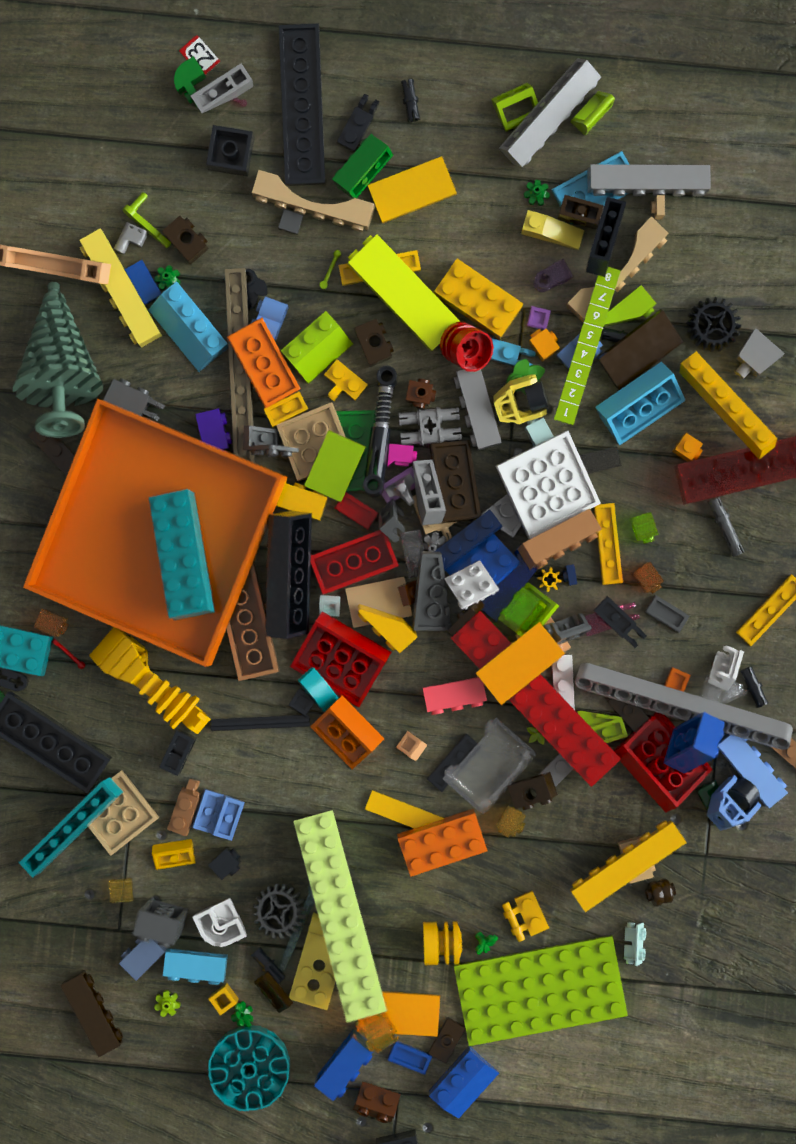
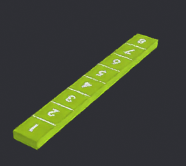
M608 267L606 277L597 276L554 416L556 421L574 425L621 270Z

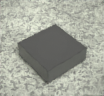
M284 209L278 229L298 235L304 217L303 214Z

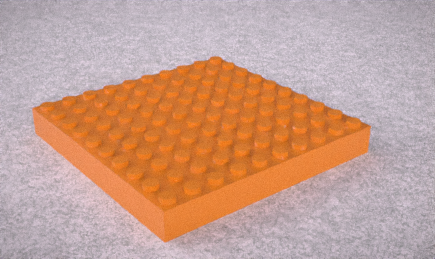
M97 399L23 588L202 666H211L268 527L269 514H273L287 476L117 405ZM189 489L195 493L215 612L173 620L168 617L149 497Z

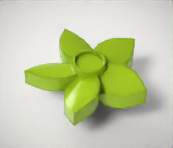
M527 727V731L532 734L529 738V743L538 740L540 744L544 745L545 739L534 727Z

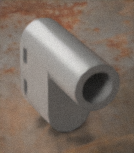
M126 222L114 250L125 254L129 243L142 247L147 238V231Z

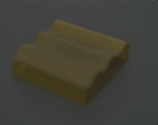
M132 878L109 880L110 903L134 901Z

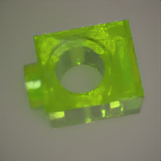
M651 512L630 519L637 542L642 540L643 544L654 541V536L659 535Z

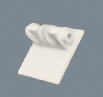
M481 561L444 578L459 601L458 605L461 609H468L474 603L478 604L479 600L483 601L484 598L495 595V592L499 591V588Z

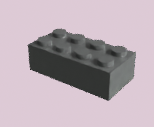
M149 899L139 910L133 935L138 936V940L149 942V940L158 941L157 944L163 947L174 945L183 933L189 909Z

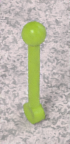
M335 250L333 253L334 258L324 281L320 282L321 289L328 287L327 281L337 259L341 256L339 250Z

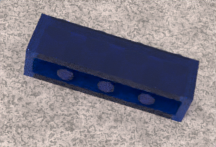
M518 548L514 554L517 555L516 558L521 564L497 585L499 591L495 592V595H490L482 601L484 607L481 610L495 621H498L537 570V567L531 570L528 568Z

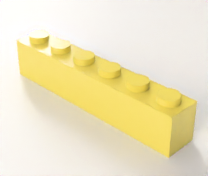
M100 228L80 239L83 246L79 248L85 258L89 256L91 261L111 264L108 284L100 283L105 293L109 291L112 297L109 301L115 310L119 309L122 314L119 318L124 327L128 326L132 333L129 336L134 345L138 343L142 348L161 337L162 334L102 229Z

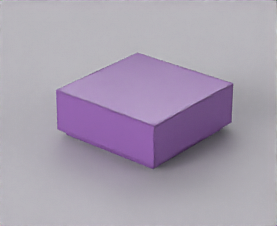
M531 306L526 326L541 330L546 329L551 311Z

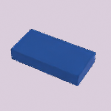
M143 260L125 269L144 305L154 301L161 295Z
M394 1040L387 1060L425 1075L432 1056L425 1051Z

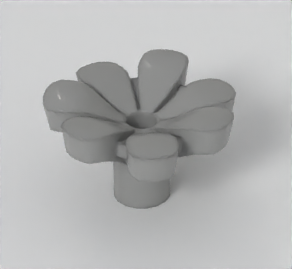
M433 532L432 537L430 535L424 537L426 543H423L422 547L424 550L436 551L447 541V538L445 536L439 538V533Z

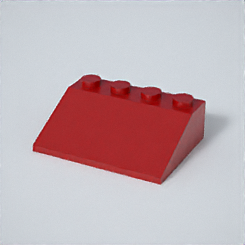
M322 611L290 667L303 675L311 667H314L335 694L340 697L343 696L350 703L360 707L392 652Z
M655 712L635 732H632L614 752L621 758L620 762L662 810L667 813L677 808L713 769L706 762L686 773H682L664 764L663 762L675 726L666 715Z

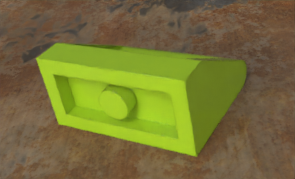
M525 83L491 99L505 132L517 127L529 113L507 122L502 110L503 108L528 97L533 107L538 104L534 89L529 83Z
M598 91L575 115L570 123L586 135L612 107L615 100L614 96Z

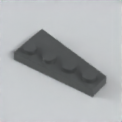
M420 551L412 629L414 631H448L452 627L447 602V589L444 581L445 574L442 554L438 551Z

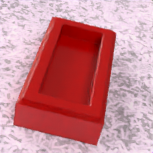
M347 492L342 501H338L334 508L367 530H369L379 514Z

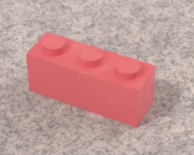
M479 677L423 687L427 712H431L432 715L444 713L443 709L451 708L452 711L464 709L463 705L471 704V707L483 706V702L487 701L484 683Z

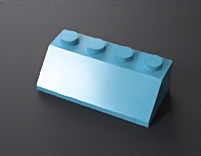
M177 281L165 290L148 309L198 372L229 348L228 343Z
M660 362L595 408L616 442L621 445L685 401V398L674 373Z

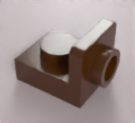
M417 580L408 581L398 587L403 606L414 603Z

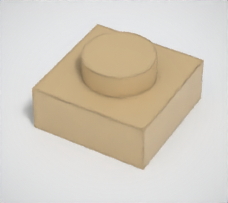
M657 195L654 201H651V213H654V219H663L665 216V195Z

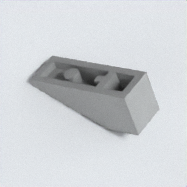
M241 63L192 94L191 98L200 112L204 113L254 87L253 81Z
M433 459L413 461L417 507L422 525L440 524L446 509Z

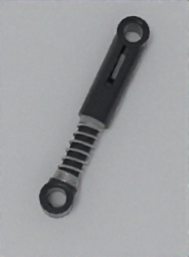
M383 366L377 372V393L379 396H377L378 401L376 402L378 406L375 408L377 410L375 412L376 417L374 418L376 422L370 430L363 481L365 493L372 498L380 496L384 491L391 432L388 425V419H390L388 415L391 413L389 412V408H391L390 403H392L390 399L393 397V390L397 384V373L391 366ZM385 374H390V375H392L391 381H389V382L383 381V380H382L383 375H385ZM378 457L377 473L375 475V460ZM371 482H377L379 487L372 491L368 488V485Z

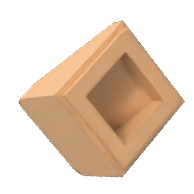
M407 731L396 748L409 758L417 761L427 747V744Z

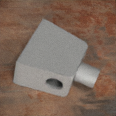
M754 329L736 356V360L741 365L735 370V373L742 379L750 372L754 376H758L785 353L758 329Z

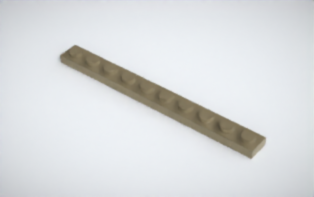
M245 268L225 269L228 336L249 325ZM228 341L234 455L255 463V455H251V451L243 450L244 426H253L252 386Z

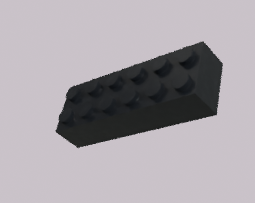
M288 511L269 514L267 522L266 636L289 639L309 633L312 513Z
M12 691L7 692L1 701L0 737L88 794L112 757Z

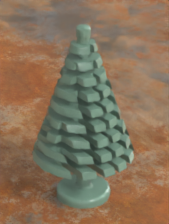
M50 282L48 283V293L44 295L39 314L36 317L35 321L37 323L32 329L31 337L22 360L23 363L18 370L13 384V393L17 390L16 397L21 401L27 397L26 403L31 405L38 403V406L48 408L53 404V412L45 413L37 418L35 429L39 434L47 437L63 438L77 435L85 428L84 419L78 414L65 411V407L74 401L75 406L97 398L103 391V383L89 356L82 335L80 336L79 328L74 323L71 310L65 304V296L59 293V283Z

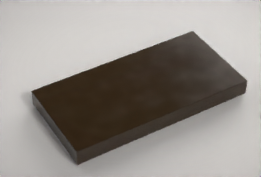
M660 309L602 353L597 359L616 388L621 390L682 344L683 340L665 312Z
M470 441L431 443L429 445L431 459H433L446 509L442 523L478 519L481 516Z

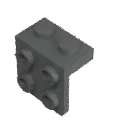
M244 426L243 450L251 451V455H263L265 453L266 457H278L280 453V456L290 457L292 453H299V448L278 446V429Z

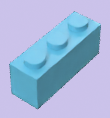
M168 948L165 952L163 976H167L168 980L173 981L185 978L188 979V982L199 983L200 980L208 981V984L220 985V982H224L226 977L228 955Z

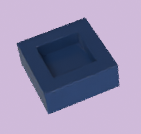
M574 564L565 566V570L562 571L563 581L567 582L568 586L578 584Z

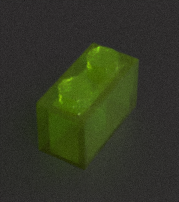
M522 587L520 591L514 594L510 604L501 611L498 620L521 637L530 629L547 605Z

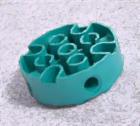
M243 1026L228 1031L217 1042L209 1059L208 1077L213 1092L225 1105L238 1111L258 1110L270 1106L282 1095L290 1075V1057L284 1042L274 1032L261 1026ZM252 1065L253 1069L246 1070L247 1066Z

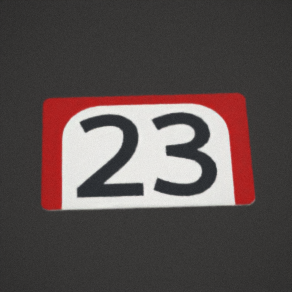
M198 35L179 50L187 60L194 56L205 75L220 63V60Z

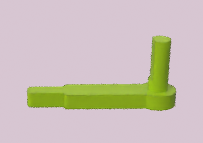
M142 192L131 206L126 205L122 210L154 239L168 248L171 242L136 212L148 198V195Z

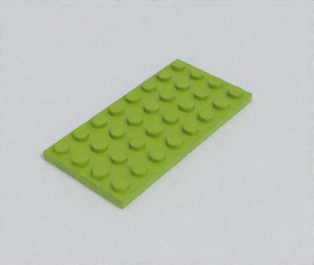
M612 935L454 965L469 1046L628 1016Z

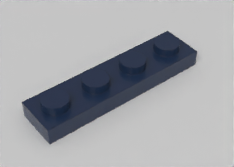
M488 510L436 550L442 554L444 571L503 527L491 510Z

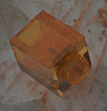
M651 562L645 563L631 573L645 593L651 592L653 594L662 588L660 584L664 580Z
M42 609L34 628L54 637H59L60 634L64 635L68 627L66 623L67 618L47 609Z

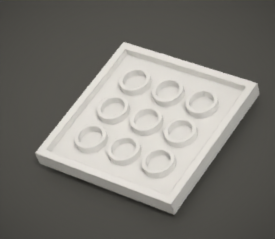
M564 431L496 465V469L528 539H532L581 512L601 504L569 431Z

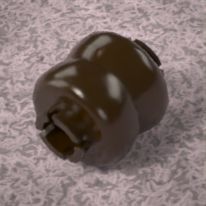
M666 878L649 882L648 889H645L646 899L648 902L651 901L654 906L671 903L674 899L673 895H676L675 886L673 883L670 884Z

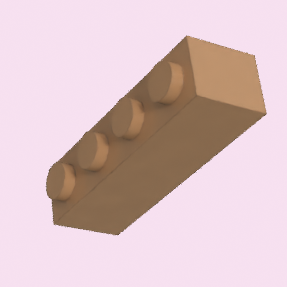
M589 508L522 543L518 551L530 570L535 567L540 569L548 564V560L552 558L557 560L564 556L565 551L570 549L572 552L582 546L580 543L584 541L589 543L598 537L597 533L602 528Z

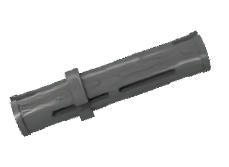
M720 497L709 501L708 504L715 517L714 521L718 523L732 556L735 557L745 551L731 524L730 515L724 509Z

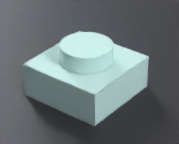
M320 595L319 615L323 611L330 616L339 617L340 596Z

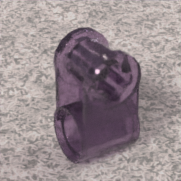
M561 259L537 273L534 280V288L539 292H547L572 279L574 276L565 260ZM541 278L542 280H547L546 285L544 283L540 284Z

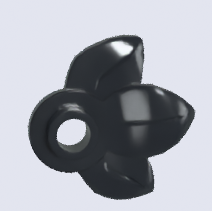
M246 269V276L251 277V281L247 282L248 309H252L257 303L258 295L266 296L268 288L263 280L257 278L253 270Z

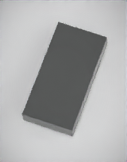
M654 595L644 611L677 633H680L690 617L657 595Z

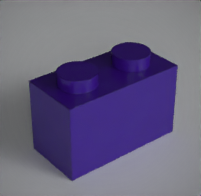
M218 408L195 414L201 440L222 450H229V444H232L230 432L226 433L224 425L227 424L225 412L221 413V410Z

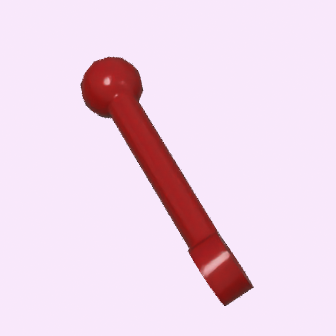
M55 638L52 640L54 645L59 647L78 664L79 669L85 668L83 661H79Z

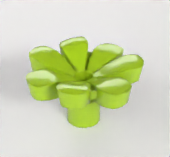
M164 990L163 996L160 994L156 995L155 999L158 1003L154 1005L155 1010H161L160 1015L162 1017H165L167 1013L171 1016L175 1015V1009L181 1006V1003L176 1001L178 994L173 993L170 996V992Z

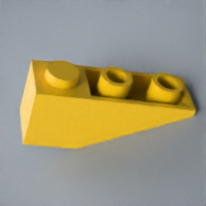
M361 604L358 605V616L365 623L368 621L373 626L372 630L377 636L380 637L382 635L387 640L386 644L391 650L394 651L396 649L401 653L417 638V632L402 617Z

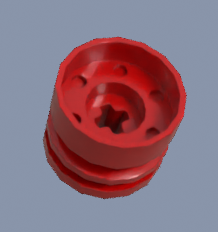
M466 322L451 324L444 331L440 341L441 353L445 359L468 372H476L483 369L493 355L494 347L490 336Z

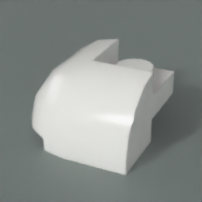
M231 898L209 906L193 916L200 935L205 942L213 946H227L247 937L243 922Z

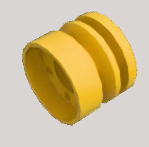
M448 921L444 922L443 931L438 930L437 922H423L424 965H438L439 956H444L445 964L449 965V955L454 956V965H459L462 953V936L458 921H453L452 931H448Z

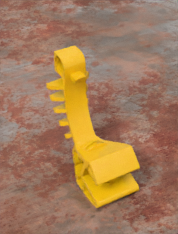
M113 627L89 655L104 673L122 682L137 686L140 689L139 693L141 695L145 693L149 696L147 702L150 705L154 702L158 703L155 710L158 714L165 709L163 719L166 722L171 719L169 725L171 728L175 729L182 721L187 728L199 734L211 720L196 706V703L200 700L197 696L190 697L191 695L187 691L179 694L181 689L178 686L171 688L168 686L170 683L167 680L162 681L158 678V675L150 671L148 666V650L132 636L129 637L124 631Z

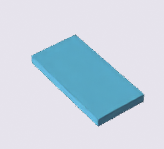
M622 151L599 163L629 165ZM587 170L551 190L560 207L564 195L605 205L607 197L614 199L624 197L613 196V193H605L604 196H594L593 193H588Z

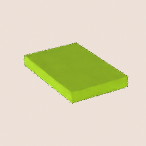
M328 430L304 486L341 502L366 446Z

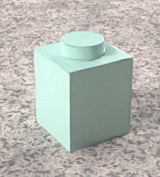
M544 417L527 422L528 426L525 427V431L533 446L554 437Z

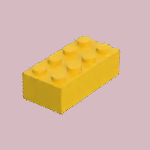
M458 258L434 291L438 299L498 340L502 338L523 307L522 302Z

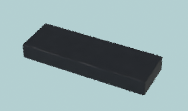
M466 733L427 777V780L443 792L478 752L481 746Z

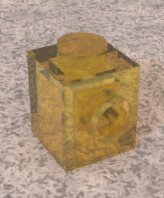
M507 804L496 824V827L499 828L498 832L508 838L510 835L515 837L517 833L520 834L525 826L523 821L526 814Z

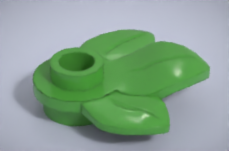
M522 359L514 365L513 373L508 376L507 383L510 380L536 374L538 380L543 376L545 369L539 365L529 366L528 360ZM524 387L516 390L522 391L526 395Z

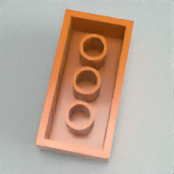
M474 809L397 834L410 877L488 851Z

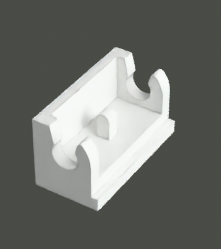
M723 646V650L730 654L727 655L720 651L716 653L708 683L728 692L736 681L744 651H738L730 646Z

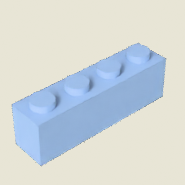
M726 734L719 741V751L742 778H746L756 786L760 794L759 799L765 807L771 808L788 794L784 789L787 787L780 777L775 778L772 774L773 768L767 762L763 763L759 758L761 754L754 746L750 747L747 744V739Z

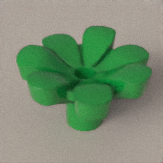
M535 180L534 184L529 182L526 185L528 191L524 192V198H530L528 201L530 205H534L537 201V204L542 206L544 205L543 199L550 198V194L546 192L549 189L546 183L541 185L540 180Z
M170 265L166 266L165 270L161 267L157 270L159 275L155 276L154 281L156 283L160 282L158 286L160 290H164L166 287L168 289L176 281L179 285L181 283L176 278L180 275V272L178 270L172 271L173 267Z
M482 932L477 933L475 938L479 941V944L475 948L478 955L483 951L485 954L490 951L489 946H493L498 937L495 934L485 937Z
M241 1001L234 1006L236 1012L231 1015V1020L237 1022L239 1027H251L253 1016L249 1015V1013L253 1009L251 1006L246 1007V1003Z

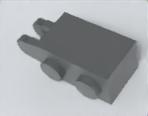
M120 378L119 381L113 379L104 401L158 421L159 416L147 411V409L152 404L154 407L163 410L165 405L148 396L149 391L140 387L136 390L130 387L131 383Z

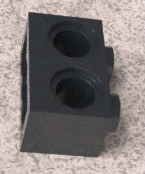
M180 729L176 730L159 768L176 776L180 775L197 737Z

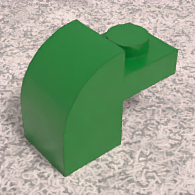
M194 56L183 62L177 68L174 75V84L179 95L184 93L190 104L194 102L191 95L197 92L194 86L206 79L203 70Z

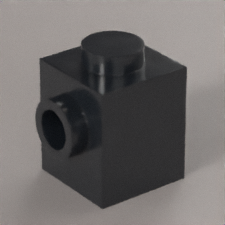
M227 847L208 866L223 880L228 874L232 877L240 869L238 865L241 863L239 859L241 856L234 848L230 849Z

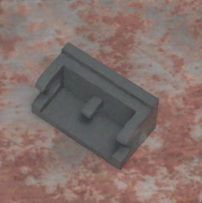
M392 498L379 511V529L396 543L399 540L397 528L405 532L404 526L398 521L397 512L401 516H404V512Z
M582 613L577 614L578 618L576 615L543 626L558 645L582 637L592 629Z

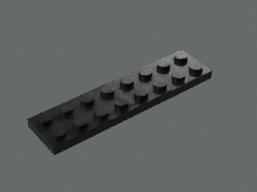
M319 23L279 25L285 185L326 184Z

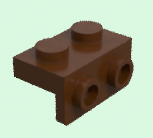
M362 1081L353 1110L364 1117H368V1115L375 1117L381 1123L392 1122L401 1094Z

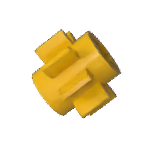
M552 567L549 568L547 573L542 569L541 573L543 576L537 577L542 582L539 588L547 587L546 592L550 591V587L558 590L556 584L562 582V580L557 578L560 572L553 573ZM549 574L555 580L550 583V586L547 585V581H544V577H548Z

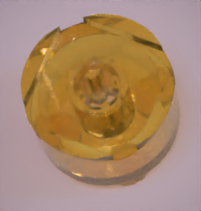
M386 1012L359 1019L355 1023L358 1031L361 1034L364 1033L368 1039L365 1042L371 1052L375 1050L379 1053L400 1040L399 1036L395 1038L394 1033L397 1031Z

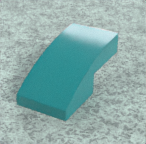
M311 667L298 679L306 693L313 698L323 712L339 699L314 667Z

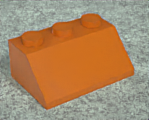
M343 696L310 726L352 770L384 740L379 732Z

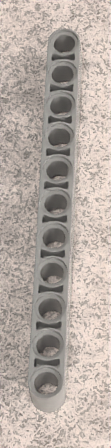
M583 663L579 666L575 685L582 690L684 721H688L702 712H706L725 722L723 727L724 733L781 750L790 747L793 728L788 723L590 663Z

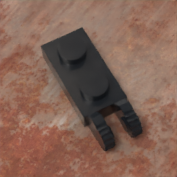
M367 94L362 96L337 140L338 144L353 152L358 148L380 101L375 99L368 113L362 110L368 101L369 95Z
M608 596L593 610L621 638H624L634 648L638 644L628 635L632 629L640 638L645 639L647 637L636 625L637 623Z

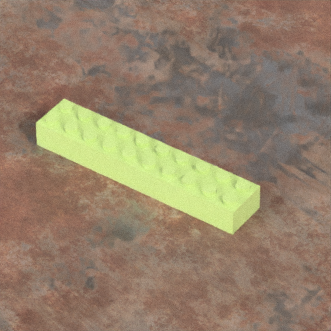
M333 810L295 820L293 822L346 1022L387 1012Z

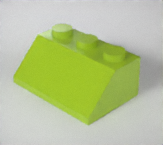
M325 311L281 350V353L309 384L348 350L353 343L336 321Z

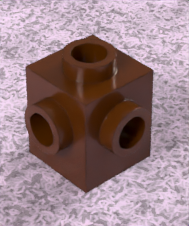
M418 379V381L409 380L406 402L413 403V407L425 409V406H429L430 402L435 400L436 390H432L433 384H429L430 381L426 379ZM422 391L425 395L419 396L418 392Z

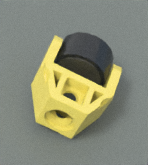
M536 374L510 380L493 396L494 406L500 422H514L520 425L523 422L547 415L546 408H549L541 379L537 380ZM525 388L531 410H519L514 396V392L517 389Z

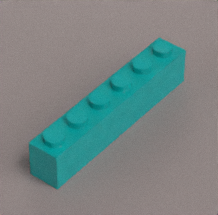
M110 777L103 780L19 864L32 878L41 873L123 791Z

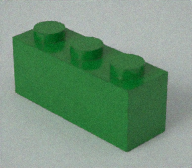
M370 134L368 138L362 141L357 151L349 156L345 165L335 173L332 180L352 199L357 198L392 158L393 153L388 145Z

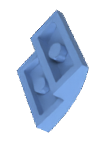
M204 788L191 827L232 841L245 802Z

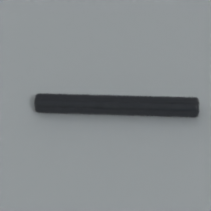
M303 715L210 720L211 731L310 726L309 715L305 717Z

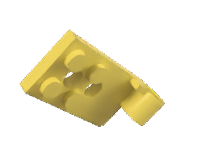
M313 912L289 998L296 1002L328 1010L336 980L318 913ZM316 960H322L325 963L323 970H316L313 964ZM312 979L319 982L320 986L316 990L308 987V982Z

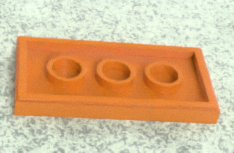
M263 318L226 337L264 408H268L301 389Z

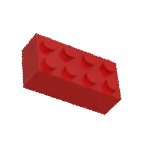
M381 530L311 556V565L323 595L399 567L389 538Z

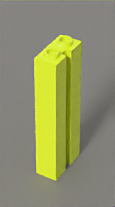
M378 234L374 238L370 235L362 243L364 247L360 251L356 249L349 255L348 259L350 261L347 265L430 351H433L440 344L444 331L451 324L460 321Z

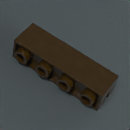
M83 971L77 976L64 981L60 986L97 1056L101 1057L122 1044L123 1034L113 1024L114 1018L110 1010L105 1009L102 994L96 992L93 986L95 985L93 977L87 974L86 971Z

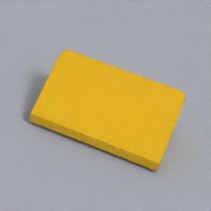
M192 839L152 846V857L156 870L196 863Z

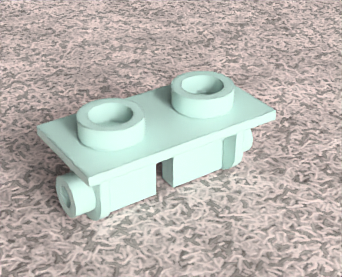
M627 922V926H625V941L632 942V945H624L626 964H634L635 961V966L645 960L646 952L643 948V940L646 938V929L643 922L636 926L634 922Z

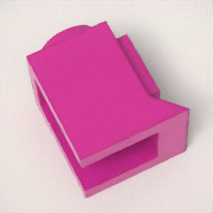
M389 444L387 468L395 463V466L409 467V464H412L417 458V451H413L414 446Z

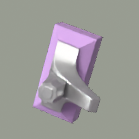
M413 468L406 469L384 483V491L381 495L386 503L392 498L396 501L400 497L409 506L415 503L411 491L415 489Z

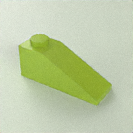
M641 285L608 312L604 327L639 320L642 316L646 319L655 311L653 307L657 303Z

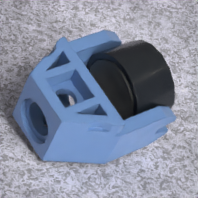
M735 775L727 778L712 794L707 817L720 831L750 821L761 807V804L758 802L760 798L758 789L746 778H737Z

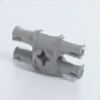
M436 407L422 410L418 408L416 412L399 413V419L407 418L399 420L400 426L409 424L420 425L418 432L400 433L401 439L409 438L401 440V444H420V446L431 443L462 440L461 434L453 435L454 433H461V427L450 429L440 427L442 421L460 420L459 414L451 415L459 413V407L448 409ZM429 418L431 423L436 425L432 430V435H430L428 428L424 427L427 425Z

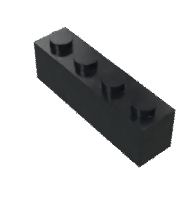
M607 197L586 268L587 273L606 277L623 219L626 201Z

